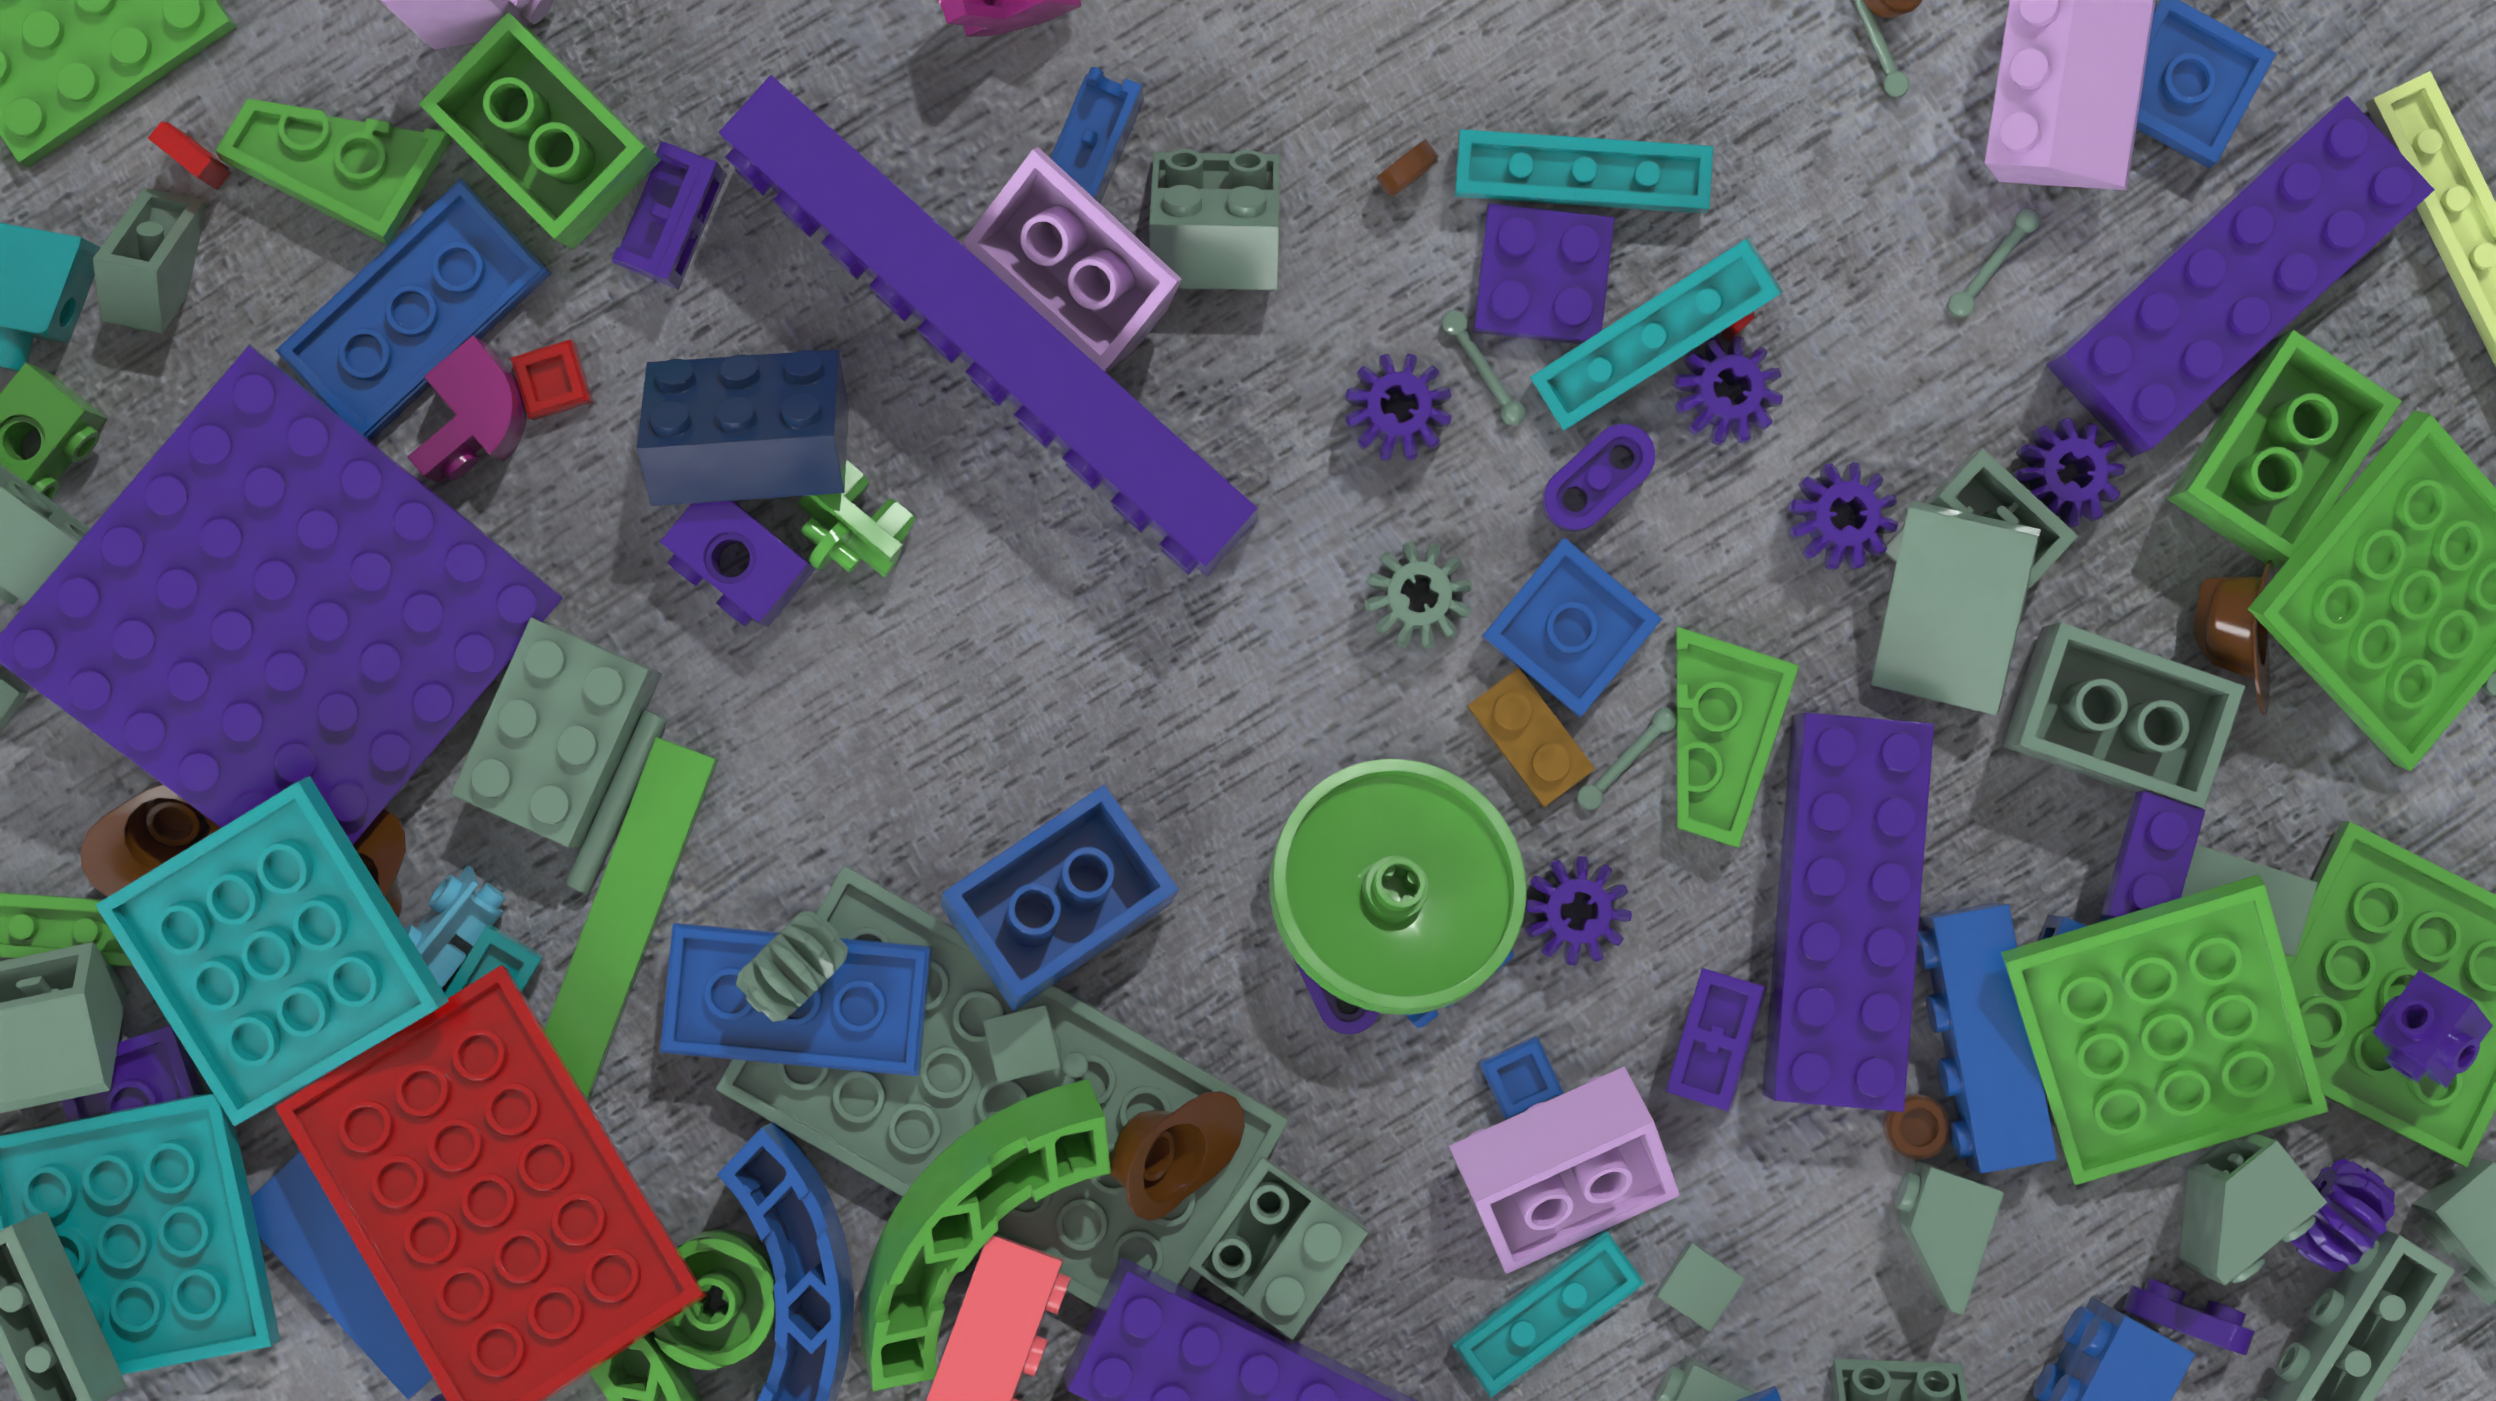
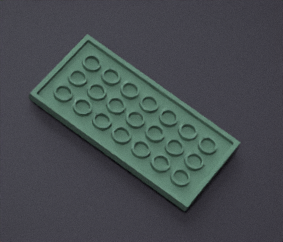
M845 865L842 867L816 913L823 922L825 920L829 922L839 933V938L932 946L920 1075L909 1076L732 1059L716 1090L903 1197L913 1182L934 1159L964 1133L993 1114L1025 1098L1060 1086L1065 1072L1063 1067L998 1083L983 1020L1015 1011L1011 1009L954 926ZM1054 984L1016 1011L1047 1004L1061 1063H1063L1066 1055L1075 1051L1081 1052L1088 1059L1087 1071L1084 1075L1078 1077L1076 1082L1089 1079L1105 1115L1109 1153L1114 1149L1115 1142L1122 1128L1138 1113L1150 1110L1174 1112L1189 1100L1205 1092L1222 1091L1235 1097L1244 1110L1245 1128L1240 1146L1229 1164L1213 1179L1185 1198L1163 1218L1148 1221L1136 1216L1128 1205L1126 1189L1122 1187L1119 1181L1106 1174L1062 1188L1037 1202L1034 1201L1033 1196L998 1221V1231L995 1234L1064 1259L1065 1261L1060 1273L1071 1277L1067 1291L1095 1308L1121 1256L1193 1291L1201 1274L1187 1265L1188 1260L1260 1158L1268 1159L1289 1122V1118Z

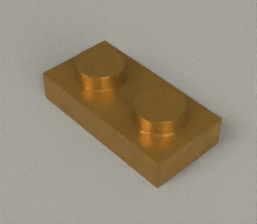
M1519 667L1466 706L1542 807H1546L1595 770L1594 766Z

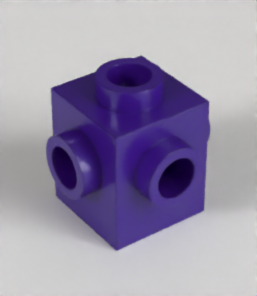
M2419 970L2401 995L2393 997L2384 1006L2379 1017V1024L2373 1030V1033L2389 1051L2385 1061L2399 1073L2415 1082H2419L2425 1075L2447 1088L2457 1073L2465 1072L2473 1064L2479 1053L2481 1041L2493 1025L2472 999Z

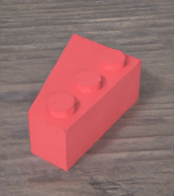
M994 1234L984 1244L926 1401H1020L1015 1398L1023 1376L1027 1374L1035 1377L1048 1343L1047 1339L1038 1336L1046 1311L1058 1315L1071 1277L1060 1273L1065 1261L1064 1259Z

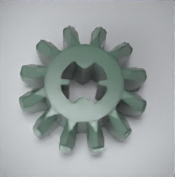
M1405 542L1402 553L1406 565L1401 566L1397 559L1389 552H1385L1380 557L1382 566L1393 576L1391 579L1377 573H1369L1367 576V585L1386 591L1385 596L1367 599L1364 603L1366 611L1374 612L1387 608L1389 614L1382 618L1375 626V630L1379 634L1387 632L1395 622L1402 625L1396 640L1398 647L1405 648L1411 639L1412 630L1419 629L1422 648L1425 650L1431 649L1434 646V636L1431 628L1433 624L1448 639H1452L1457 634L1454 624L1444 615L1446 612L1460 618H1467L1470 615L1471 608L1465 603L1452 600V595L1470 592L1473 588L1471 580L1463 579L1450 583L1448 577L1455 573L1462 565L1458 557L1451 558L1442 569L1434 565L1440 554L1441 547L1439 544L1431 543L1426 551L1424 561H1418L1414 542ZM1415 579L1426 581L1428 583L1427 594L1435 597L1433 608L1430 609L1427 604H1424L1421 612H1414L1408 609L1410 598L1401 594L1403 584L1407 583L1412 588L1416 582Z
M812 910L801 912L738 973L736 986L747 996L745 1000L758 1013L762 1011L772 1022L785 1020L844 963L848 947L838 937L839 933L827 920L823 922Z

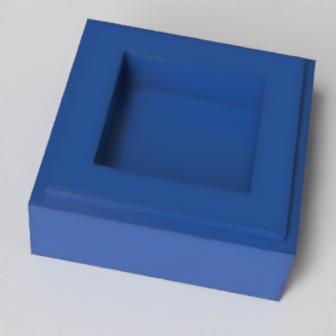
M1536 1035L1478 1062L1505 1120L1525 1112L1537 1103L1547 1102L1564 1094Z

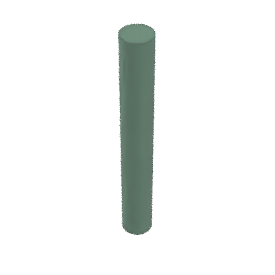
M644 709L565 882L567 886L589 894L635 793L656 737L660 738L665 727L666 718Z

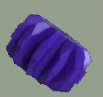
M1735 336L1731 340L1727 355L1722 344L1715 337L1705 343L1706 358L1699 353L1691 351L1684 358V363L1694 375L1679 374L1674 378L1673 386L1677 389L1692 393V396L1685 397L1675 404L1676 412L1679 414L1687 413L1696 409L1699 416L1691 422L1689 431L1696 435L1706 427L1708 422L1713 424L1711 439L1712 443L1716 445H1721L1725 442L1729 426L1739 443L1742 444L1751 439L1750 423L1757 428L1765 430L1773 422L1769 413L1763 407H1778L1783 401L1782 394L1774 390L1765 389V385L1772 384L1781 377L1780 369L1770 368L1761 372L1757 365L1765 359L1768 353L1767 350L1759 347L1748 358L1744 357L1745 342L1744 338L1740 336ZM1724 376L1728 385L1739 384L1742 393L1733 400L1738 405H1732L1728 397L1717 398L1714 389L1722 382V379L1719 377Z
M1389 354L1381 355L1379 358L1381 378L1365 366H1362L1357 372L1358 379L1369 391L1357 388H1349L1346 391L1345 400L1347 402L1365 408L1348 414L1345 418L1346 426L1356 428L1368 424L1369 428L1360 436L1357 444L1361 449L1365 450L1372 445L1377 437L1384 440L1380 450V460L1388 462L1391 459L1395 443H1401L1403 455L1407 461L1415 460L1417 458L1415 437L1426 447L1434 449L1440 440L1427 424L1437 427H1448L1452 416L1447 412L1432 408V406L1444 404L1452 396L1449 388L1428 390L1427 387L1435 381L1439 370L1435 366H1431L1424 371L1420 378L1412 374L1417 363V357L1413 354L1406 355L1402 372H1395L1393 360ZM1398 393L1402 402H1413L1415 410L1409 409L1406 417L1408 421L1398 423L1394 413L1383 414L1381 406L1387 407L1390 394Z
M2065 418L2058 421L2055 433L2045 425L2033 431L2036 446L2024 444L2016 452L2020 460L2028 464L2030 468L2017 470L2012 473V476L2021 484L2030 483L2032 489L2030 492L2056 516L2059 513L2060 519L2069 528H2073L2079 525L2082 514L2090 521L2103 517L2104 512L2101 501H2116L2121 494L2117 487L2108 482L2107 479L2123 475L2126 468L2123 464L2107 463L2105 456L2117 449V442L2109 440L2098 446L2094 444L2098 435L2097 425L2089 423L2077 434L2073 420ZM2073 463L2079 475L2071 479L2072 482L2063 484L2057 472L2065 468L2064 465Z
M1852 462L1848 464L1843 472L1842 479L1837 468L1832 463L1824 465L1820 468L1821 483L1809 476L1802 479L1799 483L1802 493L1809 500L1794 499L1788 505V511L1795 515L1806 517V522H1801L1789 529L1790 536L1792 538H1799L1809 533L1813 540L1804 548L1802 555L1806 559H1811L1825 548L1824 562L1825 568L1828 570L1838 569L1844 555L1852 569L1864 567L1866 564L1864 549L1875 556H1880L1887 550L1885 542L1877 533L1891 534L1896 532L1898 528V522L1881 516V511L1897 504L1896 497L1894 495H1887L1877 500L1873 492L1882 485L1884 479L1880 474L1876 473L1863 484H1860L1861 467L1859 463ZM1846 503L1850 505L1855 513L1848 518L1849 521H1856L1855 527L1848 525L1839 530L1831 522V518L1837 516V513L1830 512V507L1838 508Z
M1575 857L1572 878H1569L1566 868L1560 860L1551 861L1549 863L1550 872L1556 881L1553 886L1544 878L1536 875L1529 881L1534 889L1545 894L1543 902L1531 899L1526 900L1525 911L1531 913L1542 912L1543 919L1530 923L1525 927V932L1529 937L1539 936L1548 930L1551 932L1541 948V953L1545 956L1551 957L1555 954L1565 940L1564 958L1566 964L1577 965L1580 958V947L1583 943L1589 957L1593 961L1598 962L1604 958L1597 938L1602 936L1609 943L1619 946L1624 940L1619 932L1608 926L1611 919L1622 922L1631 920V911L1622 908L1612 909L1611 907L1612 901L1623 898L1628 894L1627 887L1624 884H1618L1605 891L1602 889L1612 872V868L1605 864L1599 866L1591 878L1587 880L1589 867L1587 857ZM1581 892L1585 895L1582 903L1592 906L1591 917L1580 918L1578 928L1571 929L1567 926L1571 918L1561 917L1562 903H1572L1575 893Z
M2338 1160L2331 1167L2321 1169L2317 1178L2312 1182L2314 1187L2327 1201V1204L2313 1214L2316 1218L2314 1225L2306 1233L2290 1241V1243L2296 1247L2298 1253L2310 1262H2315L2319 1266L2330 1269L2335 1273L2346 1269L2349 1264H2357L2368 1249H2374V1243L2378 1237L2387 1231L2386 1222L2394 1215L2395 1192L2384 1184V1179L2368 1167L2364 1169L2354 1161Z

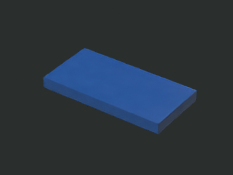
M461 178L275 351L327 407L368 440L372 441L431 386L424 378L429 371L471 336L474 335L481 340L552 273L470 185Z
M673 923L660 1053L909 1076L920 1075L932 946L840 938L848 947L844 963L785 1020L772 1022L762 1011L758 1013L745 1000L747 996L736 986V981L741 969L779 932Z
M300 1151L251 1196L259 1238L409 1400L433 1379V1376Z

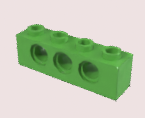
M25 362L0 393V463L52 500L60 487V483L57 481L72 462L82 460L94 449L100 438L98 430L108 418L51 372ZM37 429L41 436L40 449L32 458L26 459L22 451L23 440L29 432Z

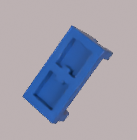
M1091 67L1083 79L1050 158L1101 204L1144 103V94L1141 84L1127 78L1121 84L1103 76L1104 72L1101 69Z

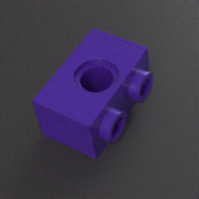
M734 500L691 503L660 541L674 553L667 563L696 587L703 579H706L723 595L716 604L745 627L752 619L769 627L816 570L806 559ZM732 544H744L750 554V562L747 569L739 576L726 577L720 567V557L723 551Z

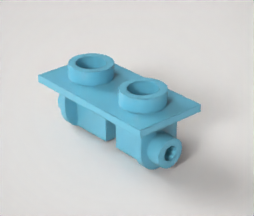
M467 865L457 878L450 874L438 885L428 901V906L432 909L417 928L411 924L404 928L441 989L467 957L466 953L449 942L451 938L457 934L474 946L484 928L488 924L493 925L504 912L500 906L506 900V896L489 883H485L479 891L476 888L478 882L474 869L470 865Z

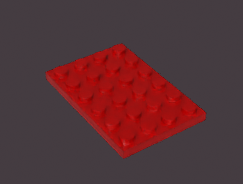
M500 965L449 997V1002L355 1056L275 1107L447 1401H546L707 1296L506 967Z

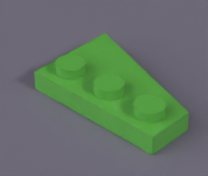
M247 98L215 152L221 161L388 246L452 140L446 131L425 128L424 132L393 127L391 122L367 118L366 122L327 116L325 111Z
M1677 627L1678 829L1738 849L1740 848L1799 670V665Z

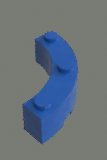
M772 1122L761 1127L717 1174L734 1193L749 1215L760 1240H764L771 1259L776 1282L773 1285L776 1309L774 1340L776 1346L767 1382L763 1385L757 1401H836L847 1368L854 1317L852 1267L845 1234L834 1203L817 1170L792 1136L785 1129Z

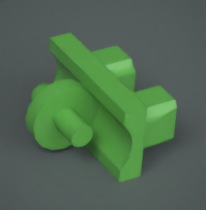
M846 460L845 493L802 496L798 501L797 506L812 517L801 530V533L816 545V548L809 557L808 563L819 571L833 559L850 573L862 559L885 578L898 563L903 543L913 527L915 517L901 504L890 498L872 518L854 505L868 490L870 482L848 460Z

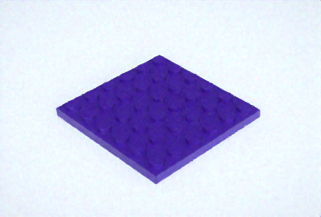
M249 344L1 631L0 663L221 828L296 782L310 776L353 845L513 658L530 618L543 622L563 597L558 591Z

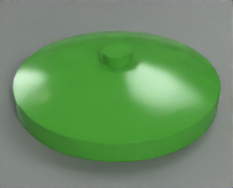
M1404 759L1366 761L1349 766L1327 777L1311 789L1298 803L1284 824L1272 854L1269 874L1270 902L1278 931L1287 949L1298 965L1319 986L1349 1004L1374 1012L1396 1015L1430 1012L1447 1007L1474 992L1494 974L1512 950L1521 929L1526 907L1527 887L1522 856L1508 824L1499 811L1482 793L1462 778L1439 767L1418 761Z

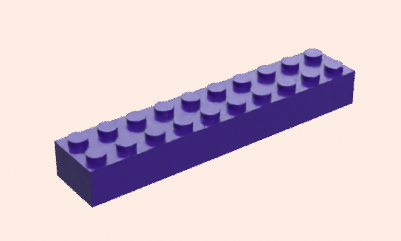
M772 75L764 81L718 132L731 148L724 156L725 159L736 168L735 171L762 196L772 188L777 193L772 200L783 210L782 213L809 238L817 230L826 236L821 241V244L843 269L856 280L864 272L872 277L874 280L869 287L889 310L903 322L911 314L918 318L922 323L917 330L936 352L951 364L959 356L970 365L965 373L982 393L998 406L1006 398L1018 408L1014 413L1016 419L1019 420L1018 424L1045 448L1053 441L1057 442L1067 451L1062 457L1067 463L1065 466L1093 491L1100 483H1103L1115 494L1110 501L1114 505L1113 509L1140 533L1148 525L1164 538L1158 544L1161 547V552L1187 575L1197 567L1203 574L1208 576L1257 522L1258 508Z

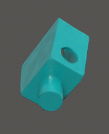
M0 223V369L18 372L25 362L29 363L33 338L59 343H67L72 338L95 277L93 258L101 248L100 246L82 237Z

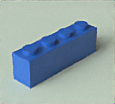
M1989 903L1920 916L1922 931H1918L1917 958L1923 970L1930 969L1934 994L1927 995L1926 1007L1933 1032L1942 1033L1946 1057L1938 1059V1071L1945 1095L1954 1096L1958 1121L1950 1122V1135L1958 1160L1965 1159L1968 1168L1981 1174L2057 1160L2043 1082L2001 954L2003 951L2017 948L2009 904Z

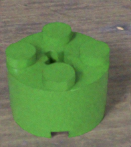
M731 1229L702 1231L684 1241L677 1248L703 1291L708 1292L713 1286H718L723 1290L722 1299L729 1304H725L718 1312L714 1311L709 1307L711 1296L705 1293L706 1297L655 1329L653 1333L655 1335L654 1339L661 1350L676 1362L694 1369L712 1370L742 1361L754 1353L772 1334L776 1321L773 1286L776 1282L769 1253L762 1242L746 1233Z

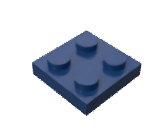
M2157 0L2153 14L2136 129L2210 169L2220 159L2277 53L2180 0Z
M1563 538L1481 637L1580 718L1651 634L1662 618L1566 538Z

